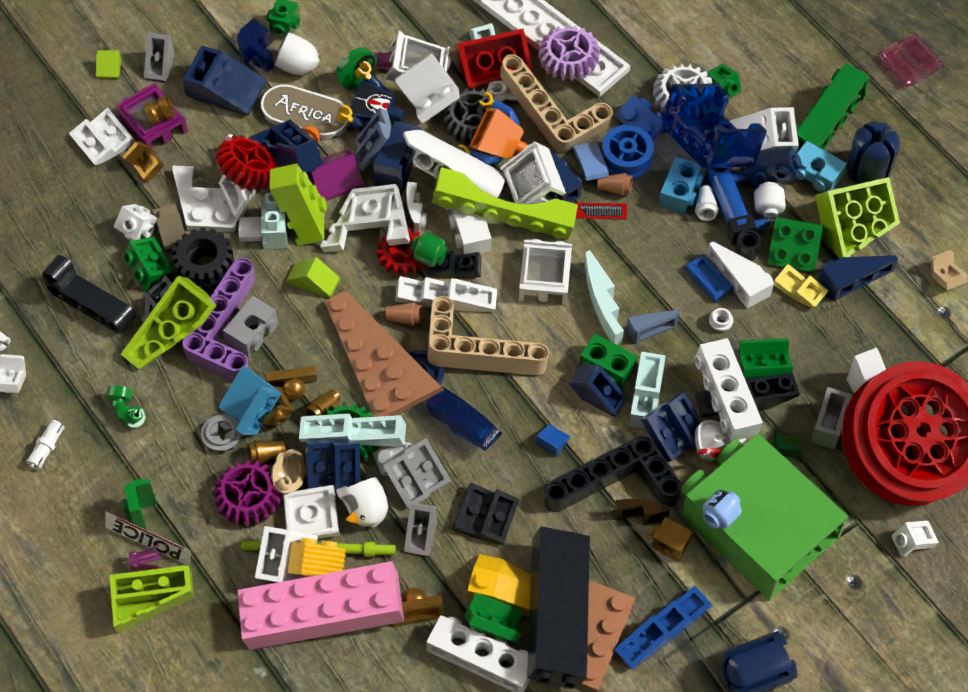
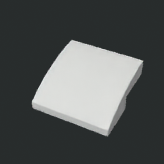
M109 108L105 109L91 122L85 119L69 133L95 165L113 158L136 142Z

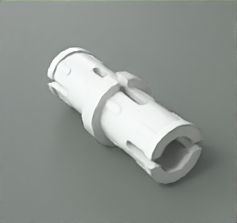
M50 420L41 438H37L36 446L27 459L26 464L33 469H41L49 453L54 451L55 443L65 428L64 425H61L56 420Z

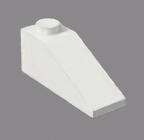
M715 242L709 243L708 259L734 286V293L747 309L771 296L774 285L773 279L759 265Z

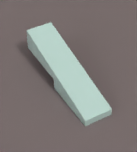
M350 414L302 416L299 440L300 442L311 440L359 441L360 445L405 447L406 423L401 415L352 418Z

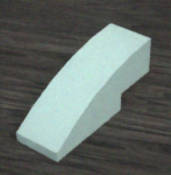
M641 352L629 427L646 429L641 419L657 408L666 355Z

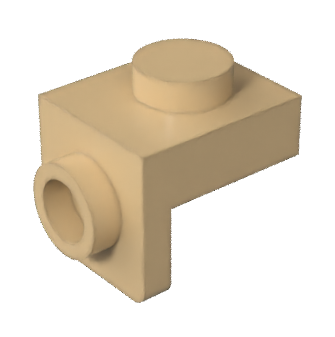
M948 250L931 257V276L946 290L956 288L968 282V275L954 263V252Z

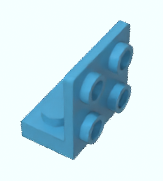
M243 366L225 394L219 408L239 422L236 430L242 435H257L264 424L262 418L272 411L282 393L252 370Z

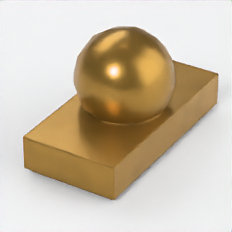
M309 366L270 371L266 373L267 382L273 387L281 386L287 399L295 401L304 395L306 388L304 383L317 382L316 367Z
M419 588L406 590L402 596L404 622L392 625L396 627L437 619L441 615L444 616L441 595L427 597L424 591Z

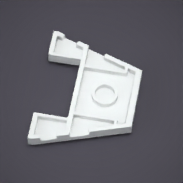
M173 166L172 170L187 230L195 229L200 231V228H206V231H209L212 228L216 232L234 233L239 225V218L243 217L247 210V205L241 215L235 217L221 188L193 187L194 167ZM255 189L252 192L250 191L249 201L254 197Z
M391 184L352 189L339 212L340 218L337 223L332 224L329 229L330 235L328 239L322 241L320 247L324 253L344 251L347 231L388 226L386 240L390 246L410 244L403 205L397 185Z

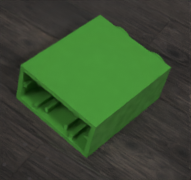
M758 433L745 445L738 439L730 442L717 458L720 466L709 476L703 470H699L685 482L681 489V492L686 496L681 517L770 601L841 537L848 515ZM718 490L732 491L741 501V515L725 529L712 528L702 516L704 502Z

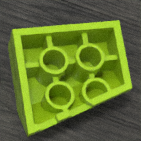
M889 177L815 195L825 241L839 258L850 257L858 250L866 247L874 239L879 238L900 224Z

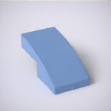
M596 141L573 146L574 155L580 163V172L586 181L609 176L606 163Z

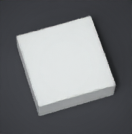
M261 217L239 218L240 242L263 241Z

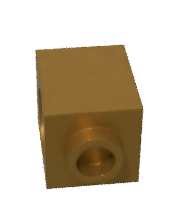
M665 517L662 524L657 523L650 536L653 538L651 547L679 562L691 542L693 531Z

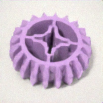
M566 24L564 29L557 26L556 31L550 30L548 35H544L539 45V58L542 68H546L547 74L553 73L554 79L560 76L562 81L565 78H570L572 82L575 77L579 80L583 78V75L589 77L591 71H595L596 64L599 62L600 48L597 38H593L592 32L586 33L585 28L578 30L576 25L573 28H569Z

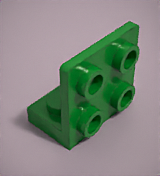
M775 217L768 264L786 267L789 264L794 269L814 272L823 225Z

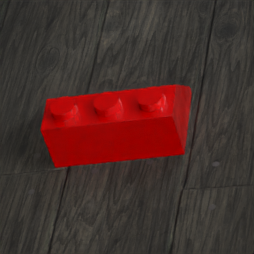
M524 28L454 45L458 64L467 88L501 81L502 62L510 54L519 56L529 70L534 73Z

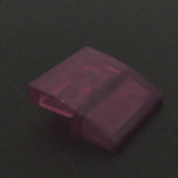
M916 32L900 44L896 41L879 54V57L906 87L924 80L944 67V63Z

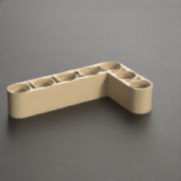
M510 54L503 59L500 72L501 79L555 151L566 153L572 150L574 145L582 144L608 128L613 114L608 104L598 103L567 120L519 56ZM520 85H526L528 88L521 87ZM547 119L553 120L554 123L548 122ZM578 126L585 127L586 129L582 130ZM559 137H565L568 140H562Z
M439 296L433 300L427 355L428 361L432 365L526 375H541L546 371L550 352L544 344L452 335L453 301L445 296Z

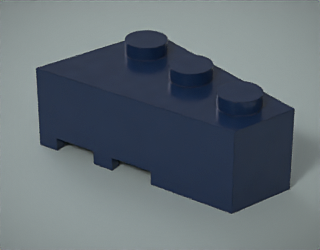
M398 121L394 122L389 139L382 146L373 162L372 179L375 181V186L396 184L400 196H402L414 164L413 157L416 150L407 145L403 133L422 130V127Z

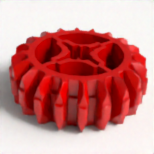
M236 135L227 137L217 148L214 159L217 163L216 167L221 169L220 174L227 177L226 180H231L234 185L237 184L242 189L247 188L251 192L254 189L260 192L261 189H266L270 186V169L278 168L277 160L272 157V152L266 150V146H261L259 141H252L251 137L246 139L243 135L240 137Z

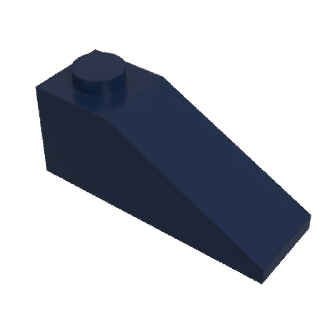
M895 255L841 257L835 261L830 260L822 266L818 280L828 290L833 300L836 301L894 272L898 258Z

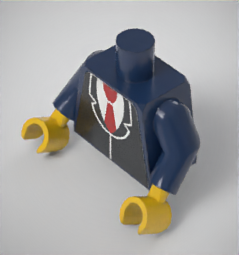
M361 62L359 64L360 68L355 70V76L365 78V81H361L351 106L342 105L338 109L340 113L336 116L339 123L347 121L348 128L355 129L360 133L377 110L382 108L387 110L390 121L402 122L405 111L395 108L393 93L374 74H370L371 66L369 63Z

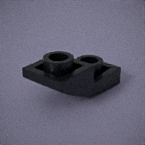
M453 250L448 251L443 263L430 267L429 274L432 277L453 279L481 277L482 256L479 252L456 255Z

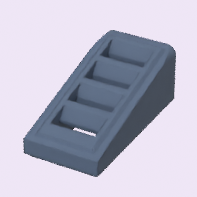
M671 310L627 318L626 330L634 344L677 327L679 312Z

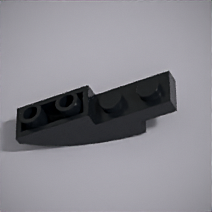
M793 372L745 380L758 411L782 404L800 395ZM710 391L696 392L695 399L701 418L719 416V413L713 409Z

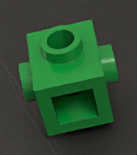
M276 0L273 8L268 10L266 21L269 22L270 32L286 36L289 32L293 34L294 29H298L300 13L297 2Z

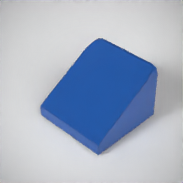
M549 424L537 435L536 444L553 455L558 456L569 441L570 436Z

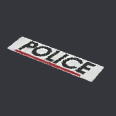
M106 512L107 529L148 548L159 544V547L153 550L190 567V550Z

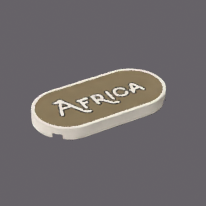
M292 85L272 87L262 97V112L268 122L274 125L289 119L300 128L311 125L318 129L320 139L323 140L333 139L332 136L336 135L340 136L348 128L347 121L339 123L336 119V116L340 113L338 109L344 105L337 99Z

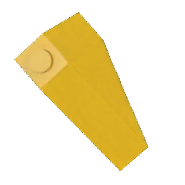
M480 554L474 565L468 587V603H470L474 593L477 592L519 608L522 611V615L529 617L531 574L505 559Z

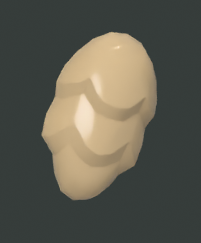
M290 449L287 452L278 454L275 464L271 468L270 478H272L271 483L275 486L278 493L289 494L302 485L303 479L306 476V467L302 453L297 449Z

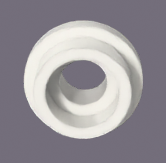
M718 308L710 314L709 324L714 330L724 332L732 327L733 316L727 309ZM721 319L724 321V323L718 322L717 320Z

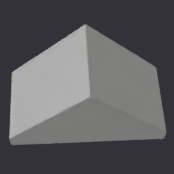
M147 33L144 78L167 81L175 56L171 35Z
M411 502L404 552L425 556L430 555L437 524L436 506Z

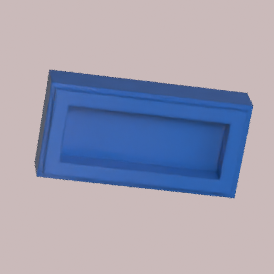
M704 254L685 266V271L714 303L733 292L734 286Z

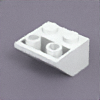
M264 526L255 578L283 582L310 577L287 573L291 543L301 542V537L318 539V536Z

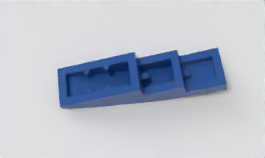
M694 585L677 601L673 600L658 615L650 617L614 650L633 670L697 621L713 607L712 603Z

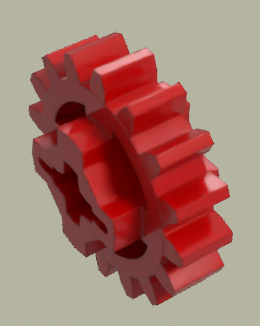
M412 228L408 229L410 244L392 245L390 247L386 240L387 235L382 236L383 242H378L377 258L379 259L380 266H385L387 273L394 270V276H397L399 272H403V276L407 277V272L411 271L415 275L416 268H424V264L413 259L414 250H411V245L416 236L420 237V232L412 234Z

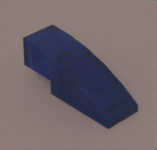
M442 386L444 391L432 396L426 402L431 416L447 424L450 431L486 451L502 435L501 431L478 410Z

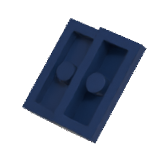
M681 392L641 419L653 442L667 462L674 460L687 448L695 446L696 427L702 422L685 392Z
M305 441L307 489L333 485L335 493H337V489L341 487H350L360 482L359 441Z

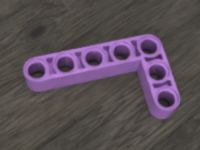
M239 258L232 263L210 297L217 306L204 324L182 341L186 359L190 363L232 382L241 369H233L234 367L244 366L249 368L247 357L243 353L217 342V340L255 282L253 263L249 259ZM215 356H220L218 359H212Z

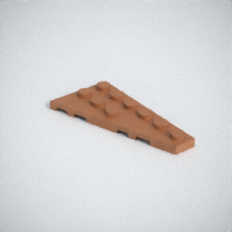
M346 290L324 301L373 417L395 416L444 391Z

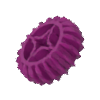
M248 459L245 461V465H241L236 461L235 468L227 465V473L220 472V480H215L214 486L216 489L212 491L215 498L214 505L219 507V514L221 516L225 515V519L228 522L234 519V523L237 526L241 521H244L247 527L250 521H254L256 525L259 524L260 518L267 521L269 519L268 513L275 514V506H280L281 501L279 497L282 495L277 492L275 486L271 483L272 478H270L271 471L269 466L265 464L261 467L258 460L253 465H250ZM257 480L268 488L267 492L262 491V488L257 486ZM228 494L238 499V506L232 504L227 499Z

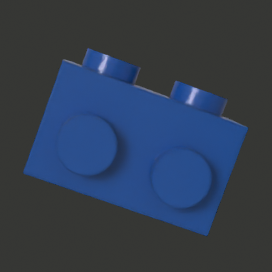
M632 95L615 115L624 125H633L645 130L653 141L663 129L666 131L670 129L666 124L668 119L659 111L656 113L651 111L652 105L643 97L639 100Z

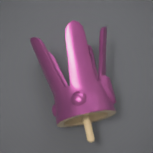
M393 51L386 53L374 52L377 58L376 70L391 69L393 63L389 62V59L386 58L390 57Z
M159 544L141 552H129V561L123 562V564H129L131 572L161 569L157 565L143 564L162 558V554L157 551L148 552L159 547Z

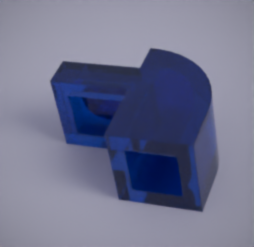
M253 18L238 33L239 55L245 65L252 60L257 67H262L269 72L274 67L273 54L266 49L271 45L270 30Z

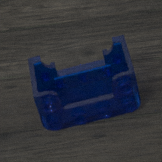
M673 84L662 116V124L665 131L702 168L752 167L758 159L767 130L759 123L750 124L748 129H737L723 115L729 98L726 91L719 84Z

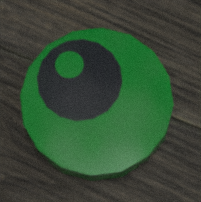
M359 47L353 49L348 53L349 56L346 59L343 57L340 60L335 76L339 84L345 89L353 90L359 88L361 81H365V78L355 76V70L360 68L359 64L361 62L369 63L371 66L370 74H374L377 68V58L368 48Z

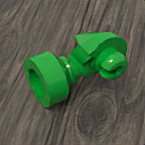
M108 386L107 398L111 401L112 409H115L113 413L116 417L124 422L127 427L137 428L141 426L145 421L143 408L126 406V403L132 400L133 390L122 386Z

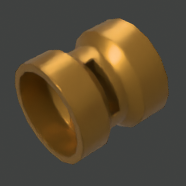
M166 95L158 98V101L155 103L150 101L144 104V111L152 125L160 123L161 118L170 119L175 117L172 103Z

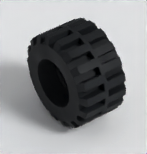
M200 228V231L193 229L190 230V234L184 233L182 240L178 239L175 242L176 247H173L172 260L176 277H186L202 290L207 291V294L212 293V290L217 288L234 262L232 246L228 238H225L221 232L216 234L215 229L211 228L209 231H206V228ZM209 256L215 258L206 265L193 264L200 257Z

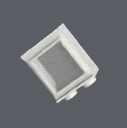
M398 31L391 43V47L395 49L390 56L389 62H392L393 65L386 76V80L395 82L396 77L429 54H433L443 69L447 71L451 63V57H449L450 47L444 48L404 35L401 31Z
M536 142L527 145L523 151L510 158L506 164L500 167L504 172L515 203H542L548 201L545 195L550 191L562 196L566 193L549 148Z
M524 240L519 301H524V292L539 293L538 300L541 302L548 301V294L563 295L562 305H567L572 244L562 241Z

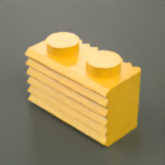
M301 537V542L291 543L287 573L316 576L342 571L347 551L344 548H337V542L322 540L321 545H316L317 539Z

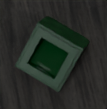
M776 432L774 448L784 457L799 458L802 448L801 434Z

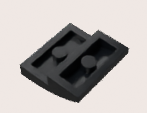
M470 482L452 530L486 542L503 545L520 499L498 489L492 492Z

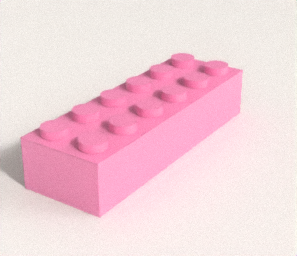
M393 561L238 590L242 640L249 650L404 622L399 577Z

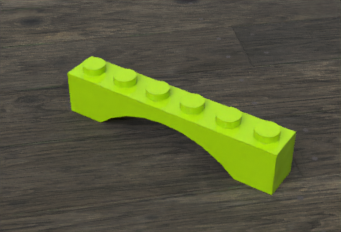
M441 167L437 176L431 202L443 208L456 209L465 214L478 215L488 220L500 221L510 226H518L529 229L532 232H540L557 239L568 240L574 229L578 204L556 198L536 204L507 202L481 190L464 173Z

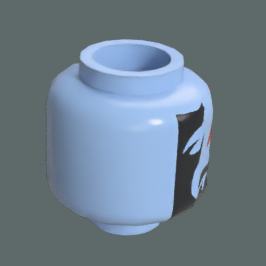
M718 490L704 502L702 516L712 528H728L741 515V501L732 491Z

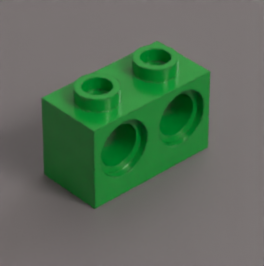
M594 334L580 355L579 366L601 365L622 390L636 368L638 356ZM598 356L601 359H593L592 357ZM619 367V368H621L622 370H621V371H616V370H614L613 368Z

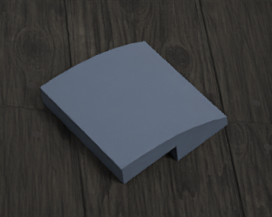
M379 108L355 139L357 149L353 154L361 171L367 167L389 139L391 124L388 112L385 109Z

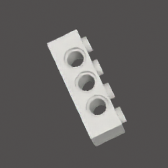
M728 338L700 344L697 355H695V364L702 371L705 389L711 393L712 406L714 411L719 413L723 433H727L730 442L735 439L739 440L757 435L763 422Z
M442 615L440 616L427 640V652L512 692L525 691L530 679H527V651H517L511 648L507 642H502L498 639L493 640L487 637L485 633L481 634L465 627L454 617L446 618ZM459 638L463 639L465 643L457 646L452 641ZM478 650H486L489 654L485 657H480L476 652ZM502 661H510L513 666L503 668L500 666V663Z

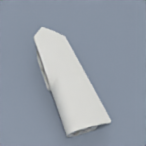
M422 130L403 133L407 145L416 150L413 162L419 169L437 178L441 167L464 173L481 190L498 198L505 181L504 173Z

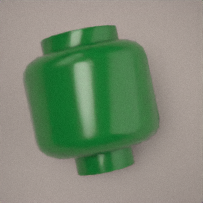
M425 232L421 237H415L411 250H414V260L426 266L435 267L437 264L441 265L443 263L448 247H445L446 242L444 239Z

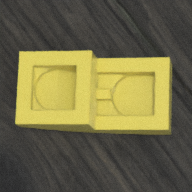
M789 264L773 281L774 286L783 293L813 309L828 292L814 278L809 276L806 279Z

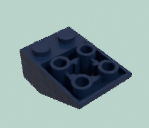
M201 45L183 78L186 96L249 116L267 82L265 78L224 52Z

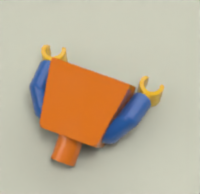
M485 92L483 93L484 96L488 97L490 101L484 103L479 100L480 106L487 109L469 146L472 150H468L464 145H458L457 147L464 148L465 153L486 164L500 163L504 158H512L514 153L519 154L528 144L520 140L524 130L519 126V120L514 110L498 100L494 101L492 95Z

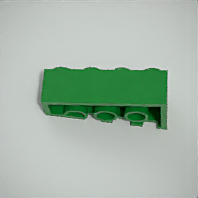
M846 62L841 69L837 68L831 78L832 82L829 87L825 86L822 89L817 104H812L806 114L808 117L803 123L799 122L796 126L798 146L803 147L806 141L824 150L836 134L835 128L841 129L846 122L848 112L853 114L858 107L859 100L866 98L869 75Z

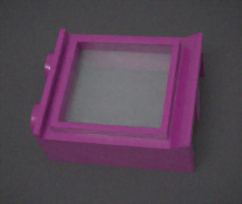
M156 83L144 87L140 92L125 98L116 105L119 118L139 142L151 148V141L158 137L165 143L169 142L172 139L170 130L177 126L180 127L184 134L188 132L186 119L181 116L174 106L175 117L170 119L161 118V122L156 125H152L149 122L144 111V104L150 101L155 103L158 101V98L164 96Z

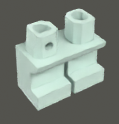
M266 193L265 197H261L263 248L287 249L286 211H280L272 193Z

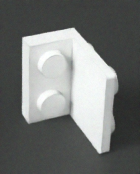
M429 54L395 78V82L415 106L417 117L422 124L460 98L458 87L433 54Z

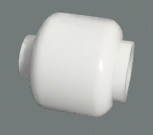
M775 182L762 183L754 192L756 212L768 219L775 218L778 214L782 213L786 207L784 189Z

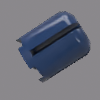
M870 122L864 124L863 127H860L855 132L847 159V174L852 181L862 184L890 178L900 148V140L896 131H891V126L885 123Z
M778 631L768 633L726 649L721 656V669L723 679L731 692H768L787 685L797 678L795 660L789 659L787 651L783 647L787 642L782 634Z

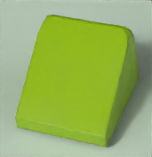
M98 50L96 54V78L119 79L121 68L120 52Z

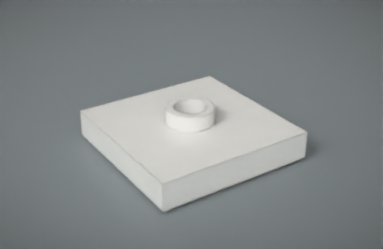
M333 485L283 494L286 530L318 536V539L339 535L335 489Z

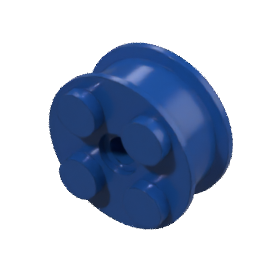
M621 125L611 129L605 135L602 144V155L608 173L611 175L626 173L632 176V180L644 175L652 163L654 144L651 136L642 128L633 125Z

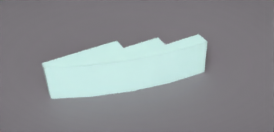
M589 250L585 254L584 265L587 287L593 308L609 340L619 345L622 343L624 330L617 322L619 307L613 300L615 285Z

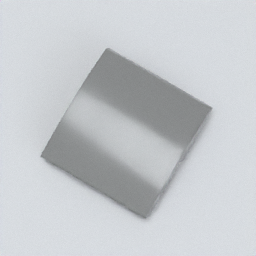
M426 436L383 464L384 469L408 509L411 502H421L428 498L431 492L451 481Z

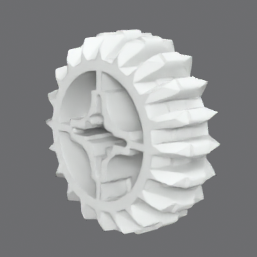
M682 63L678 68L673 64L670 70L665 68L663 73L658 75L653 88V97L656 106L660 107L661 113L667 112L668 118L674 115L677 120L680 117H684L686 121L689 117L696 120L698 114L703 116L706 110H709L715 96L712 78L707 77V71L700 73V67L693 69L691 64L688 67H684ZM668 88L672 90L671 94L668 93ZM697 90L700 92V96L696 95Z

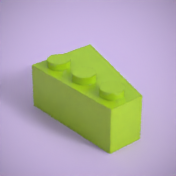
M298 164L270 169V191L280 211H286L290 221H287L289 229L294 228L297 234V238H295L297 246L324 241V211L327 210V203L325 198L321 197L318 193L316 186L310 182L307 173L303 172Z
M189 565L109 575L113 626L117 633L194 598L192 572Z

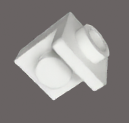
M929 521L906 522L892 534V539L901 557H906L916 549L933 548L939 543Z

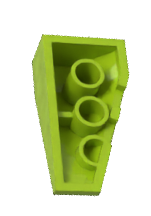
M177 276L121 355L138 369H142L201 327L217 305L204 290L190 279Z

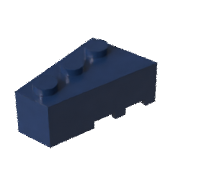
M290 119L250 136L252 141H259L261 146H266V150L273 153L272 157L277 160L278 168L298 164L303 172L312 173L317 167L323 165L316 140Z

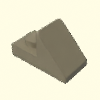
M176 204L153 210V214L157 218L156 224L165 253L172 251L173 247H176L175 242L178 239L182 240V235L185 233Z

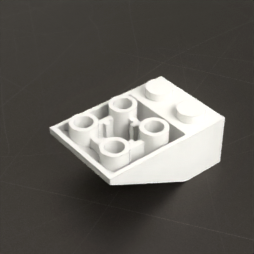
M794 107L769 108L721 124L724 154L730 163H747L748 158L751 156L792 146L797 154L798 138Z

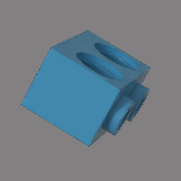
M675 156L660 193L659 206L683 214L686 213L688 206L693 207L697 193H694L695 188L700 189L704 175L700 174L702 165Z

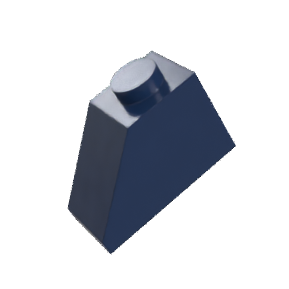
M580 365L568 382L582 400L611 416L617 415L628 398L601 365Z

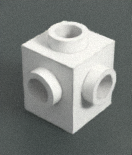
M136 204L122 206L114 227L124 233L128 240L149 238L154 232V224L157 218L150 214V211L143 206Z

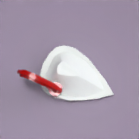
M706 420L696 427V454H699L705 461L717 460L722 450L730 443L727 433H723L720 422ZM747 438L739 439V441L743 443Z

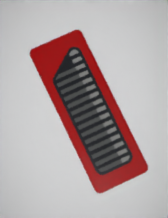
M575 203L578 204L577 219H627L626 203Z

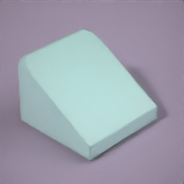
M491 23L469 30L471 39L475 40L495 35V31Z

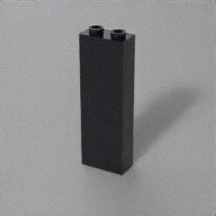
M541 526L532 539L527 679L536 680L540 684L553 683L561 685L566 689L578 688L587 678L590 536Z

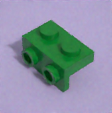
M788 339L740 341L738 361L744 378L792 373L793 366L788 353Z
M135 479L128 484H124L127 499H122L128 522L147 530L142 508L157 505L150 479Z
M474 593L464 615L472 630L484 634L485 631L494 634L496 639L507 643L509 640L518 643L522 634L517 627L522 615L521 609L480 593Z

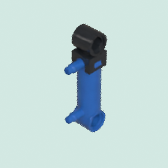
M714 156L707 165L706 182L712 187L727 225L726 233L731 245L736 244L735 253L749 261H754L758 256L761 244V237L756 230L770 226L771 221L768 218L754 221L752 215L747 213L736 186V182L749 179L746 172L732 174L730 171V161L724 156Z

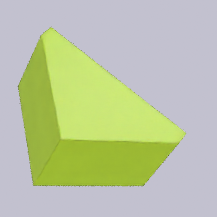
M317 257L297 261L286 283L331 298L340 277Z

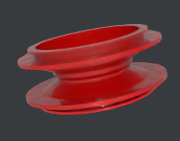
M913 361L892 366L870 378L857 389L844 412L841 429L842 445L850 468L868 490L880 498L895 504L918 506L947 498L968 486V383L963 378L943 366L929 362ZM926 404L932 407L933 415L927 413ZM902 405L908 408V416L902 413ZM941 425L947 429V436L942 435L940 431ZM892 427L897 429L899 433L898 439L891 434ZM906 448L913 453L912 460L907 458L905 454ZM931 448H934L936 450L937 459H934L931 456Z

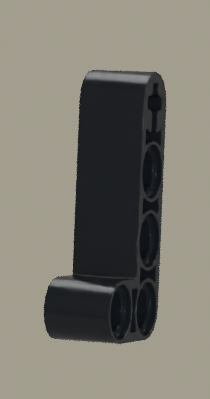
M57 255L42 272L45 285L52 295L115 333L121 334L136 316L135 311L128 304L77 275L74 265L62 255Z

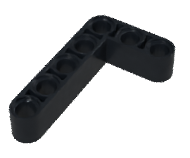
M639 436L547 484L544 505L551 512H560L638 471L658 502L671 507L679 501L682 484L655 443L647 436ZM643 449L648 453L641 454L637 450ZM621 460L624 461L626 464L619 465L616 463V461ZM651 469H657V470H659L661 473L655 474V473L651 472L650 470H651ZM595 472H602V473H604L605 475H604V476H597V475H595L594 473H595ZM580 483L583 487L576 488L572 484ZM664 489H671L675 493L668 494ZM553 494H558L561 496V498L553 499L550 496Z

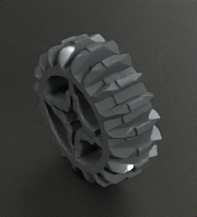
M464 88L462 94L459 92L460 98L444 108L442 112L443 126L447 129L448 135H453L454 141L461 139L462 144L466 141H469L471 144L487 109L480 106L479 100L484 103L490 101L488 97L484 96V89L477 92L475 88L472 91H467ZM457 114L460 116V119H462L461 121H459L455 117Z

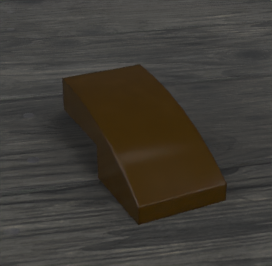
M621 499L615 501L614 513L616 520L641 516L643 525L662 523L665 517L669 518L670 508L665 504L650 500Z

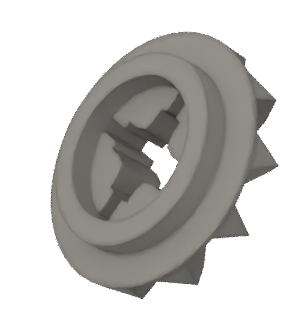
M216 415L208 419L201 430L202 440L206 447L213 449L215 452H227L232 447L236 448L238 441L241 440V433L236 430L239 424L238 421L228 415ZM219 427L226 433L223 441L217 436L219 434Z

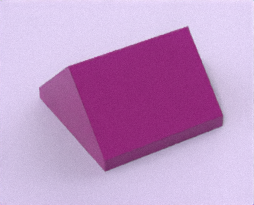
M348 150L321 158L323 165L317 167L314 172L307 173L310 182L316 186L318 193L326 201L350 193L352 189L364 187L355 156Z

